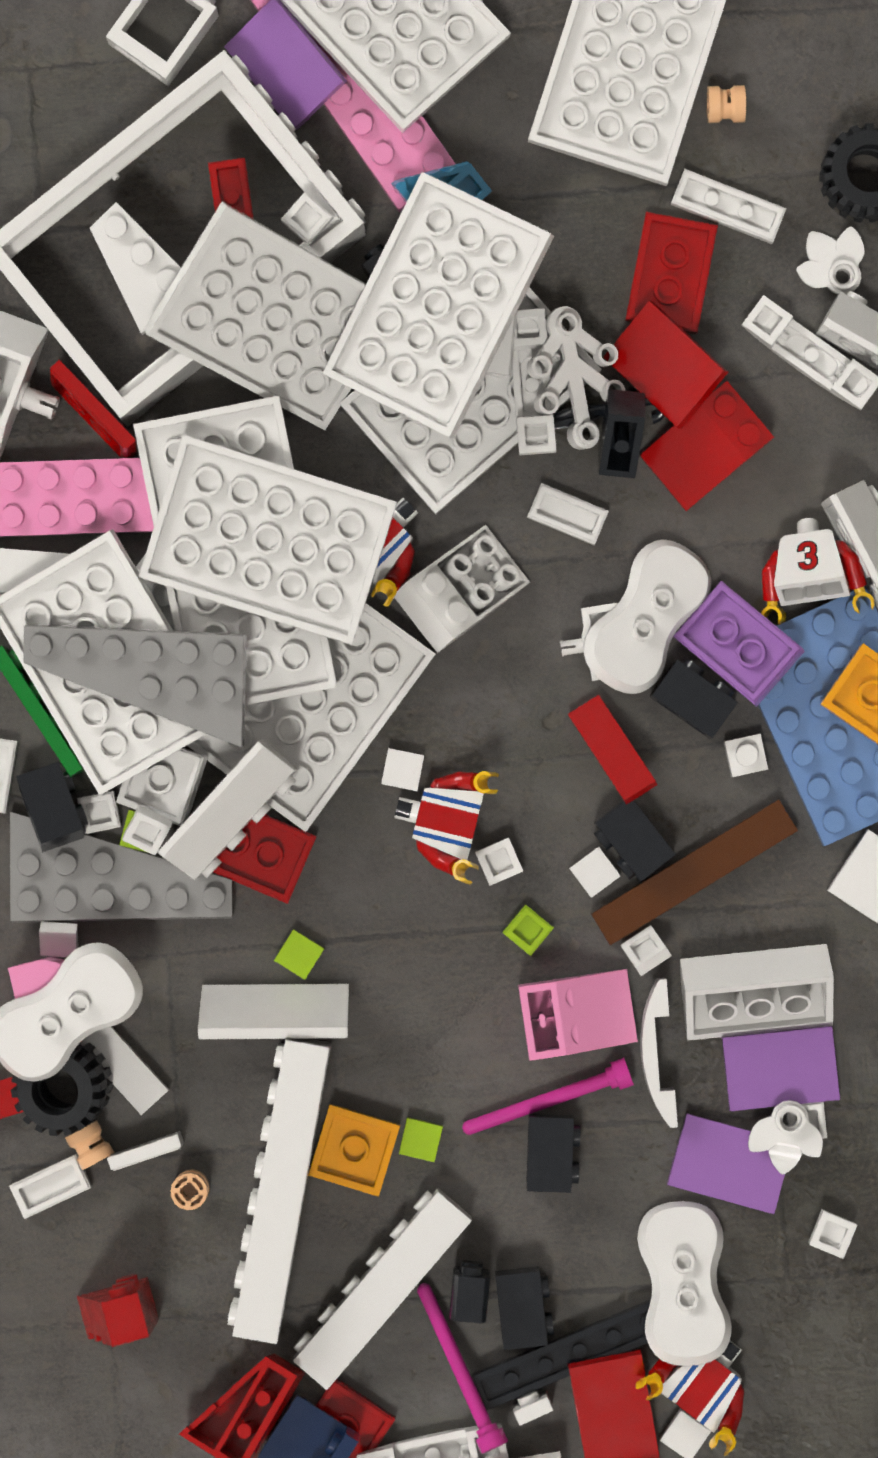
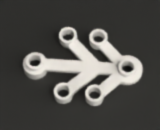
M562 306L554 309L549 314L546 322V330L549 336L536 357L528 361L527 372L535 379L547 377L552 371L550 360L559 347H561L563 361L544 392L536 396L534 408L540 415L555 413L559 408L558 397L566 384H568L575 422L568 427L567 440L573 448L583 450L592 448L599 440V429L590 420L583 381L598 391L605 402L610 385H613L616 390L625 391V387L619 380L609 381L578 357L576 344L592 354L597 365L605 367L613 365L617 361L618 350L610 343L601 344L584 331L578 312L571 307ZM564 318L568 320L570 325L568 331L562 327V320ZM603 349H606L610 354L608 361L602 358ZM537 361H540L544 366L541 374L535 368ZM544 397L550 400L551 406L549 410L544 409L542 405ZM585 427L590 432L589 440L584 439L582 435Z

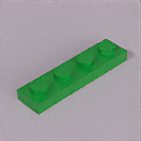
M1 645V672L70 777L77 776L84 771V768L52 714L42 702L43 699L33 682H29L22 669L24 667L14 650L9 651L7 647Z

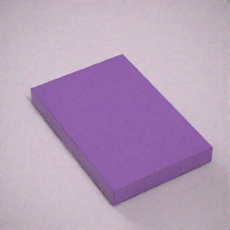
M270 0L224 46L232 57L237 55L250 72L248 75L255 85L260 84L273 100L271 104L278 114L283 112L296 130L347 82L345 77L280 0Z
M722 581L673 636L756 707L805 652L801 646Z
M832 1026L721 1037L730 1111L776 1107L779 1103L787 1100L796 1101L800 1104L840 1100Z
M686 1113L667 1185L774 1214L785 1174L779 1173L775 1168L768 1150L762 1152H752L749 1150L748 1140L751 1130Z

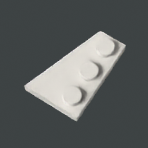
M115 202L90 227V230L143 336L145 334L143 331L181 267Z

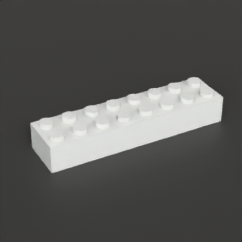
M286 1039L285 1043L279 1042L276 1048L273 1067L280 1068L278 1079H272L270 1083L267 1104L273 1105L272 1116L266 1115V1118H264L260 1141H266L267 1145L265 1152L260 1151L257 1156L254 1177L260 1178L259 1189L253 1188L247 1214L254 1215L252 1225L247 1224L246 1229H244L240 1250L247 1252L246 1261H240L237 1267L234 1288L241 1289L239 1298H233L227 1325L234 1326L233 1337L277 1344L280 1335L332 1045L330 1042L313 1039Z

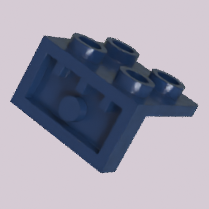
M297 1395L260 1451L258 1457L349 1458L359 1442L360 1434L304 1397Z

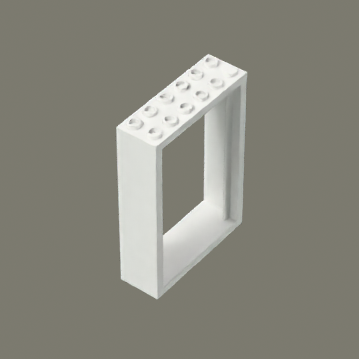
M225 50L0 229V270L127 427L204 365L170 348L117 391L11 258L111 178L116 181L120 177L118 173L217 93L222 90L303 192L306 191L333 215L334 219L309 246L305 242H302L299 246L332 263L366 236L364 226L366 223L364 217L366 215L353 198L349 201L345 200L340 189L342 185L329 169L324 173L319 168V157L307 141H304L302 144L296 139L297 135L294 132L296 128L283 112L277 116L273 111L275 108L271 104L273 100L260 84L254 87L248 75L250 72L237 55L230 58Z

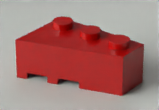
M137 1274L124 1276L116 1279V1283L112 1287L77 1296L88 1339L95 1338L96 1342L102 1341L103 1344L112 1347L150 1337L159 1320L148 1277L138 1279Z
M275 1353L268 1355L236 1382L222 1397L209 1406L195 1421L182 1430L179 1435L215 1458H256L305 1372Z

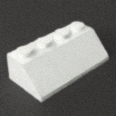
M848 291L847 295L840 292L815 335L878 370V312L866 306L868 301L862 296Z
M862 480L828 497L821 505L839 539L845 541L859 556V562L867 581L866 588L873 597L878 611V492L873 485L867 486L866 482Z
M265 739L258 741L162 846L158 853L192 879L196 880L202 874L208 878L222 863L217 858L226 847L233 851L246 837L242 829L251 820L257 824L272 808L267 802L277 792L282 797L296 782L292 775L297 768Z
M827 944L680 959L681 990L687 1041L833 1026L834 975Z

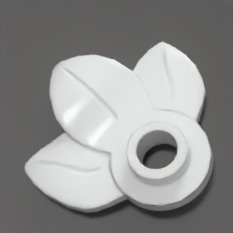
M850 226L843 231L837 241L823 233L810 232L806 241V252L810 261H806L796 268L801 280L813 288L828 287L835 294L843 292L847 295L848 291L853 292L861 281V271L858 265L865 253L864 245L858 232ZM839 271L846 272L849 276L848 282H838L836 273Z
M792 1100L779 1103L772 1111L770 1117L757 1121L751 1130L748 1140L750 1151L762 1152L768 1150L773 1165L781 1174H786L794 1168L800 1160L802 1153L811 1157H820L823 1147L821 1133L814 1125L808 1122L806 1109L800 1103ZM787 1112H793L796 1115V1121L792 1125H785L783 1123V1116Z

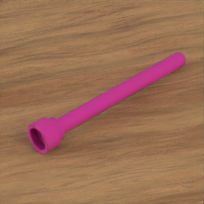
M625 1058L610 1062L611 1066L605 1068V1072L467 1120L463 1123V1132L467 1135H472L611 1086L612 1089L619 1087L620 1090L631 1087L634 1084Z
M427 1283L420 1284L417 1288V1293L479 1429L476 1431L478 1436L476 1443L481 1454L491 1451L509 1441L503 1428H498L496 1422L492 1423L431 1286Z

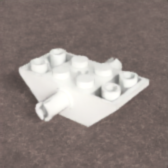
M0 311V459L18 411L24 408L52 420L56 411L42 404L45 403L58 408L60 397H55L30 387V380L49 329Z

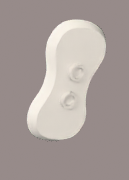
M656 540L640 550L631 566L627 589L622 599L610 612L597 620L586 636L584 644L585 661L597 678L611 688L628 694L641 693L658 681L665 667L669 644L674 634L710 594L711 576L705 563L687 547L671 540Z
M90 943L75 949L64 960L54 978L46 986L33 994L11 1000L0 1007V1063L14 1076L25 1081H40L58 1073L83 1039L98 1030L124 1022L139 1007L143 995V987L134 966L120 951L105 943Z
M676 1201L658 1205L650 1209L643 1216L637 1236L638 1247L650 1273L652 1283V1297L645 1320L646 1339L653 1353L666 1363L678 1366L705 1364L719 1358L725 1352L732 1332L731 1319L717 1285V1267L724 1241L722 1226L715 1213L700 1203Z

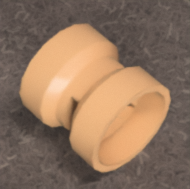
M734 85L731 89L708 86L706 98L707 122L720 123L722 119H730L733 123L745 122V85Z
M97 1120L91 1122L80 1131L77 1130L65 1137L70 1148H74L78 1153L77 1161L82 1170L114 1153L110 1143L103 1140L101 1136L102 1129Z
M185 1170L172 1183L170 1190L171 1198L181 1209L194 1210L200 1207L210 1191L207 1177L198 1170Z

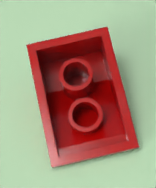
M726 381L708 396L682 429L674 425L639 456L682 508L688 511L770 443L774 436L730 383Z

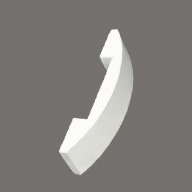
M764 295L742 323V327L784 361L830 393L859 410H862L878 388V376L855 359H852V361L793 320V316Z
M545 308L517 310L512 375L519 456L556 453L553 414L540 415L534 408V400L537 395L544 392L550 382V374L547 377L535 379L527 372L528 361L536 357L547 339ZM537 361L535 368L541 374L544 366L540 361ZM546 397L542 401L544 409L549 410L551 406L550 400Z
M657 978L650 990L642 1017L640 1033L641 1061L645 1081L656 1108L669 1127L676 1128L678 1123L675 1090L673 1087L660 1088L655 1017L669 1016L667 979Z
M497 1423L498 1428H502V1424ZM477 1426L418 1436L357 1454V1458L509 1457L506 1443L481 1454L476 1443V1439H478L476 1431L479 1430Z

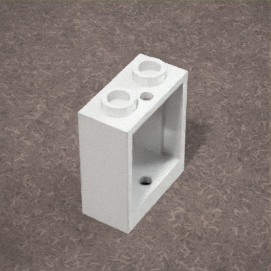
M131 0L106 35V39L111 47L169 87L219 17L217 7L214 6L215 0H185L201 11V14L167 62L126 33L149 0Z

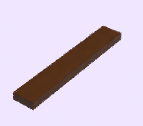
M778 799L594 911L591 915L611 946L798 830Z

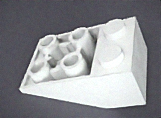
M484 525L409 579L397 591L394 598L434 650L439 653L527 586L530 581L490 529Z

